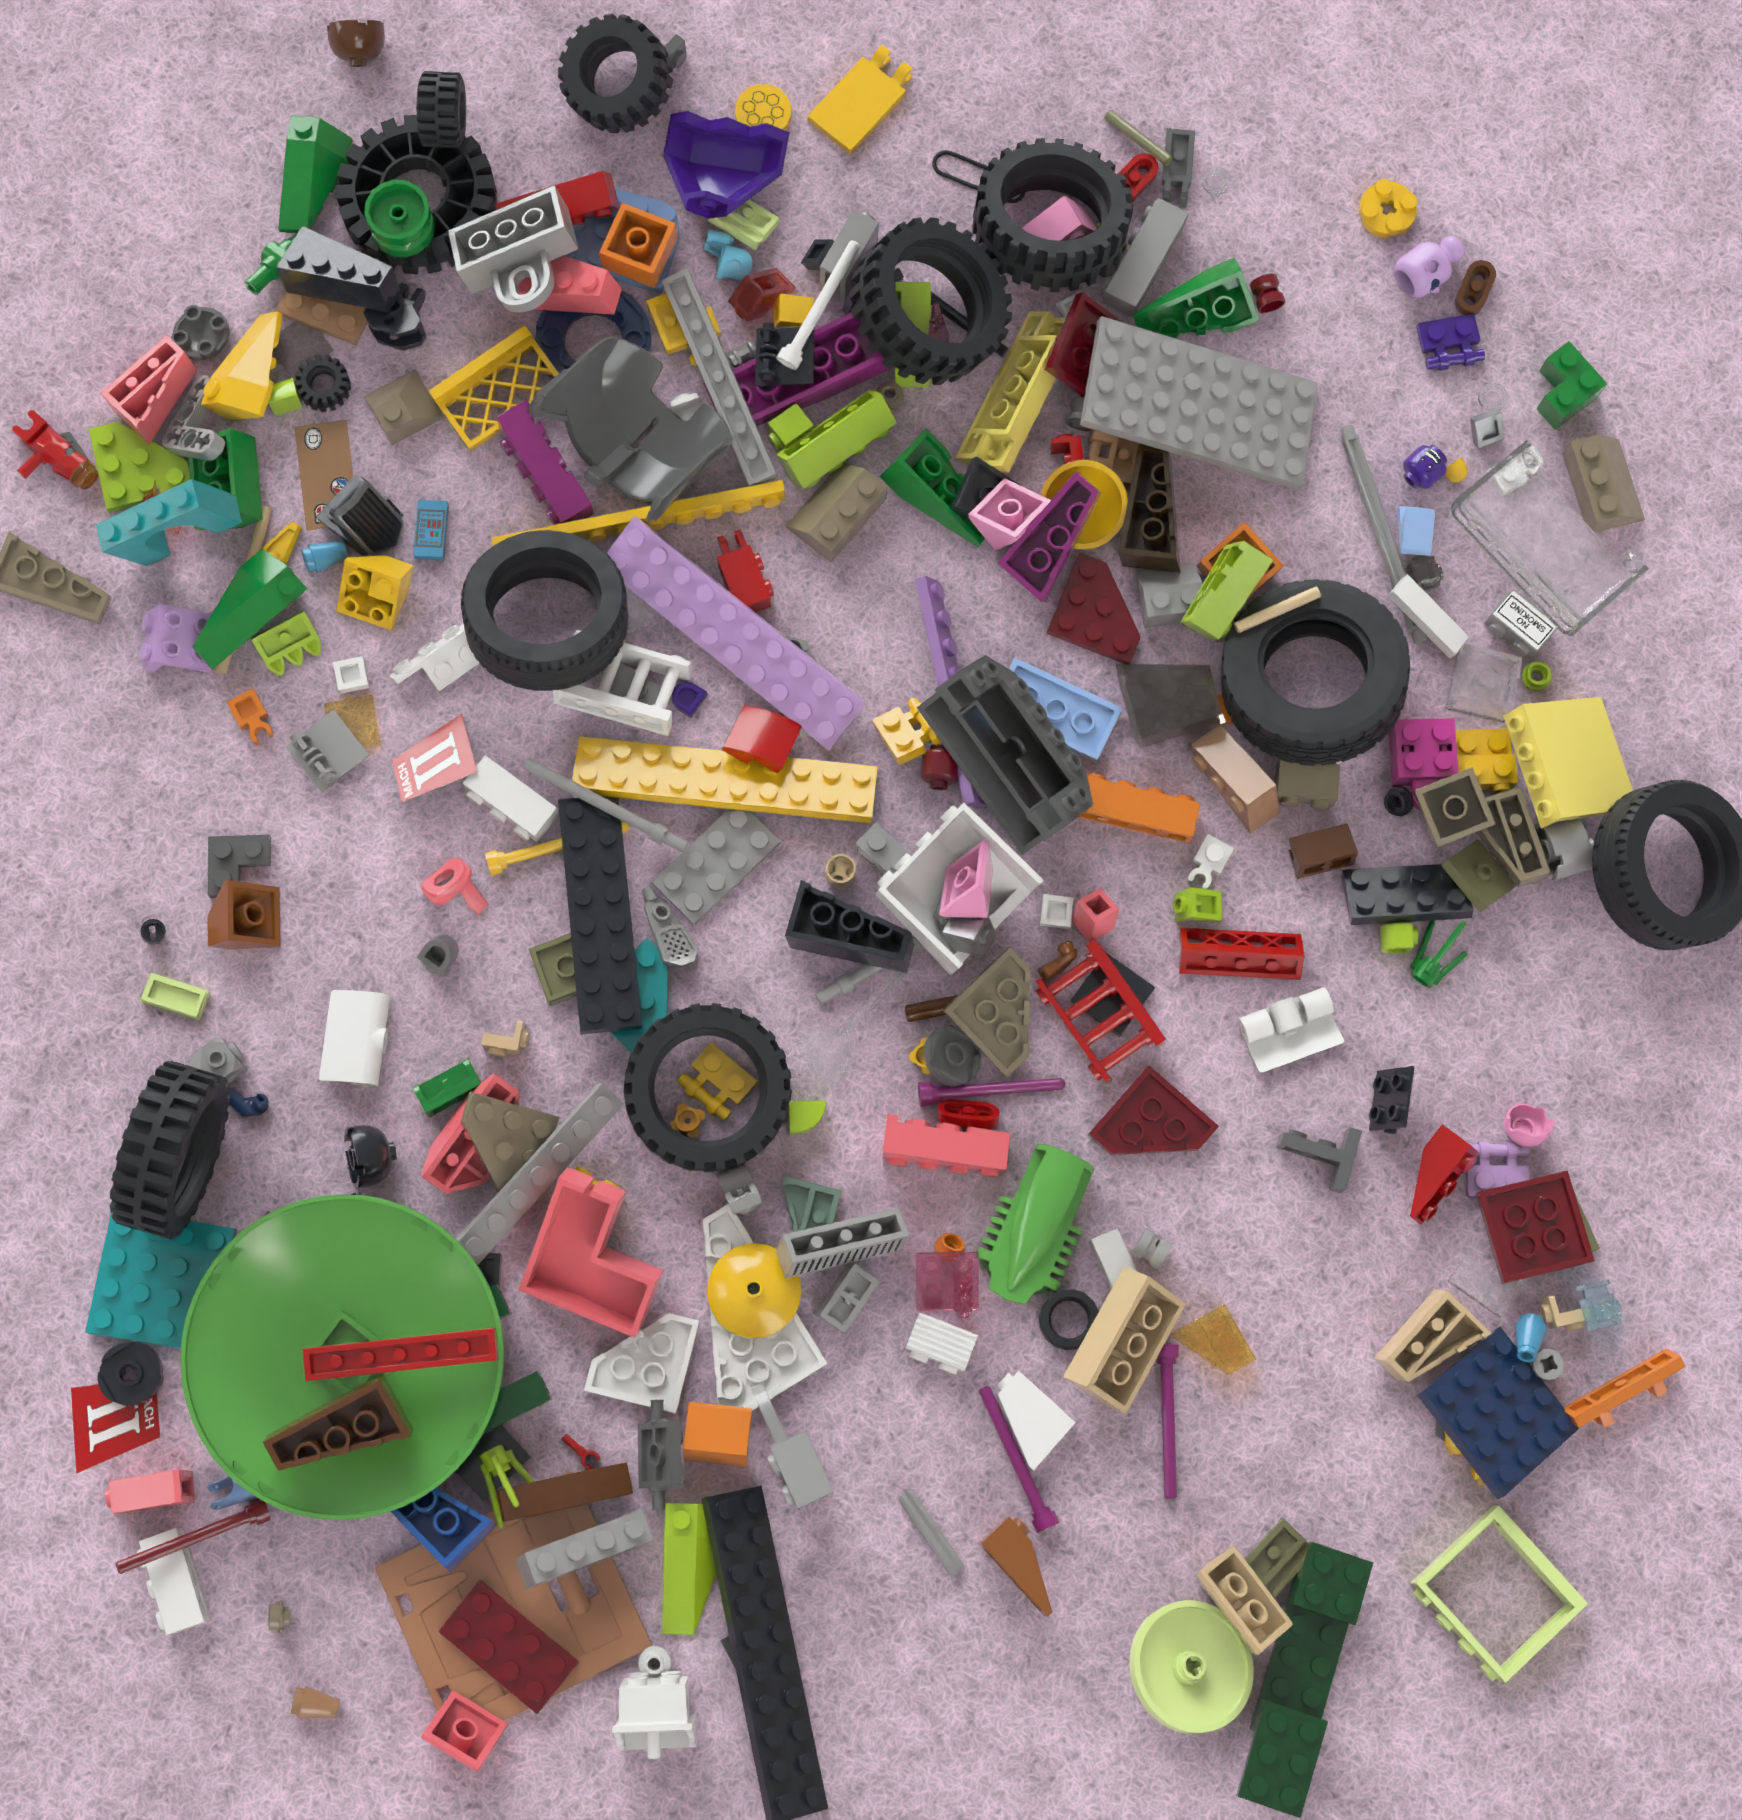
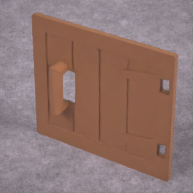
M567 1472L563 1475L572 1474L573 1472ZM588 1504L503 1522V1528L498 1527L492 1509L482 1515L491 1519L496 1526L451 1572L422 1544L376 1567V1572L437 1711L444 1704L438 1688L448 1685L451 1692L454 1690L503 1721L529 1708L438 1632L479 1580L486 1583L580 1661L553 1696L652 1646L613 1558L587 1567L599 1592L590 1598L586 1596L576 1572L557 1578L570 1608L562 1612L548 1582L526 1590L515 1559L531 1550L598 1526ZM407 1593L414 1611L405 1616L397 1596Z

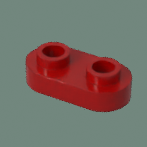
M1141 153L1134 156L1119 172L1123 173L1126 178L1125 188H1131V202L1157 176L1158 162L1150 154ZM1146 169L1148 173L1141 174L1138 170Z
M947 1099L939 1103L937 1119L940 1123L955 1124L961 1128L975 1127L990 1130L998 1125L1000 1111L995 1105L987 1102Z

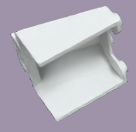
M965 803L958 809L952 805L941 816L944 823L933 835L927 832L915 844L919 849L912 856L906 853L894 865L898 870L894 874L889 870L876 883L880 889L875 893L883 904L950 975L957 971L971 954L951 950L942 933L948 920H945L942 925L938 923L939 919L933 917L942 897L946 867L984 839L989 842L993 878L988 915L994 929L1044 881Z

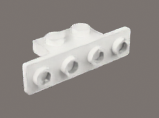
M464 624L459 627L454 625L448 628L442 634L444 638L437 643H427L418 650L419 655L411 661L405 659L393 668L395 672L390 675L391 679L396 684H399L422 668L436 689L441 691L478 665L479 661L475 659L474 653L471 652L467 643Z

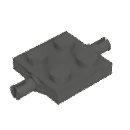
M650 1400L651 1419L646 1423L638 1424L639 1488H647L652 1491V1510H665V1490H668L670 1487L682 1486L684 1468L681 1462V1445L683 1433L681 1421H668L664 1419V1400Z

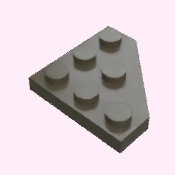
M1007 947L942 1010L1004 1077H1008L1029 1057L1028 1025H1030L1029 986L1031 982V968L1011 947Z
M474 1092L469 1093L461 1123L466 1133L469 1134L482 1164L492 1178L497 1192L508 1183L556 1130L559 1121L558 1116Z

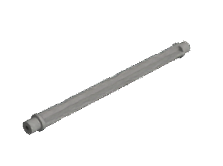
M1347 425L1340 429L1343 437L1342 443L1345 447L1392 585L1395 587L1401 578L1407 574L1359 436L1355 434L1353 425ZM1402 611L1408 632L1412 634L1415 644L1427 641L1426 634Z

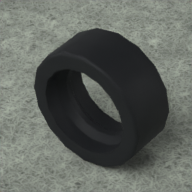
M1075 1289L1061 1290L1051 1295L1042 1306L1039 1315L1040 1329L1045 1339L1054 1347L1063 1350L1078 1349L1099 1310L1094 1301L1084 1292ZM1065 1301L1078 1303L1087 1314L1088 1323L1086 1329L1075 1338L1060 1336L1051 1325V1315L1054 1308Z

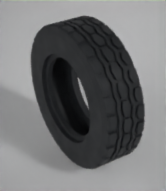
M1310 579L1300 582L1294 581L1264 592L1261 597L1255 598L1247 605L1246 609L1240 612L1234 622L1315 586L1318 587L1321 597L1239 634L1234 625H1232L1225 638L1226 642L1223 645L1221 688L1227 713L1229 716H1232L1231 721L1238 731L1243 733V737L1252 745L1258 746L1259 750L1272 757H1278L1279 760L1290 763L1295 762L1299 763V765L1315 766V764H1321L1322 766L1336 764L1339 761L1344 762L1357 757L1360 753L1367 752L1377 742L1379 743L1390 732V727H1394L1401 715L1400 711L1403 710L1410 678V655H1408L1410 650L1399 622L1393 618V614L1384 604L1379 603L1378 599L1349 584L1345 585L1331 580ZM1318 636L1330 638L1348 647L1360 660L1365 672V679L1357 692L1340 704L1327 708H1305L1286 701L1274 691L1266 678L1265 666L1274 652L1284 644L1302 637Z

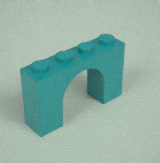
M191 479L95 525L103 553L149 566L170 556L164 529L177 526H197L215 533H221L242 523L236 495Z

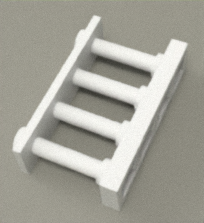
M576 629L574 635L578 634L581 631ZM623 643L618 655L605 668L598 688L592 689L579 684L566 689L553 690L554 704L668 736L672 727V711L666 708L677 679L689 682L691 677L690 661L677 655L669 656ZM620 663L637 667L625 697L609 693ZM649 671L666 675L654 705L638 702Z

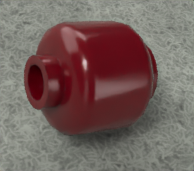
M943 744L931 745L930 749L922 754L920 777L924 782L930 784V788L933 790H947L948 785L955 784L959 780L958 765Z

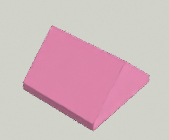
M1004 478L968 515L971 522L993 549L998 550L1016 542L1051 500Z
M985 839L946 867L939 915L943 917L988 918L993 865L990 845Z

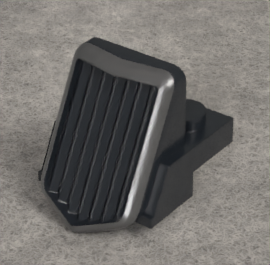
M355 474L316 518L322 525L339 536L347 546L362 557H366L368 554L372 556L381 554L397 546L403 527L402 517L404 515L388 497L375 489L369 481Z

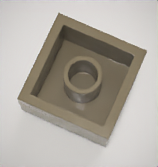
M1473 767L1413 791L1435 848L1496 824Z

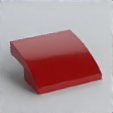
M744 705L722 747V751L746 765L753 759L778 774L783 768L802 726L794 720L773 711Z

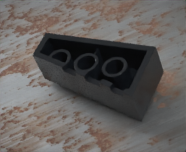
M803 880L800 881L785 934L791 949L905 973L908 972L915 946L910 931L878 916L874 917L862 911L860 907L853 904L849 905L826 891L822 892L812 887L811 884Z

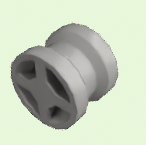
M1554 1349L1539 1350L1535 1361L1529 1362L1535 1374L1543 1381L1556 1379L1564 1371V1360L1561 1354Z

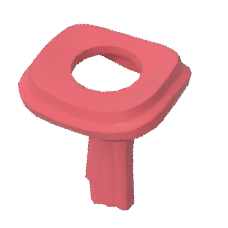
M450 859L424 880L421 886L425 896L435 905L446 904L460 892L470 910L473 909L477 915L481 914L485 907L488 906L486 899L470 879L472 870L463 859ZM455 872L454 877L448 883L442 886H436L438 883L446 880Z

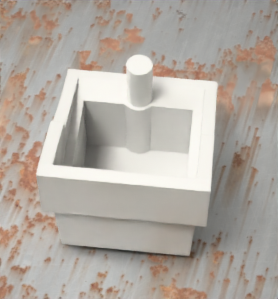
M681 1671L661 1672V1677L648 1678V1672L629 1673V1678L623 1679L619 1687V1718L616 1725L612 1726V1733L619 1750L647 1749V1758L656 1759L661 1757L660 1748L697 1747L696 1715H691L688 1676H681Z

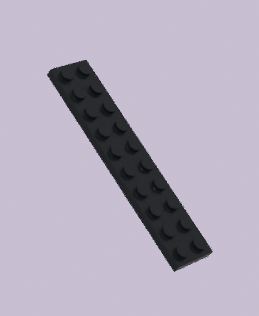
M762 1485L701 1498L766 1820H792L828 1809Z

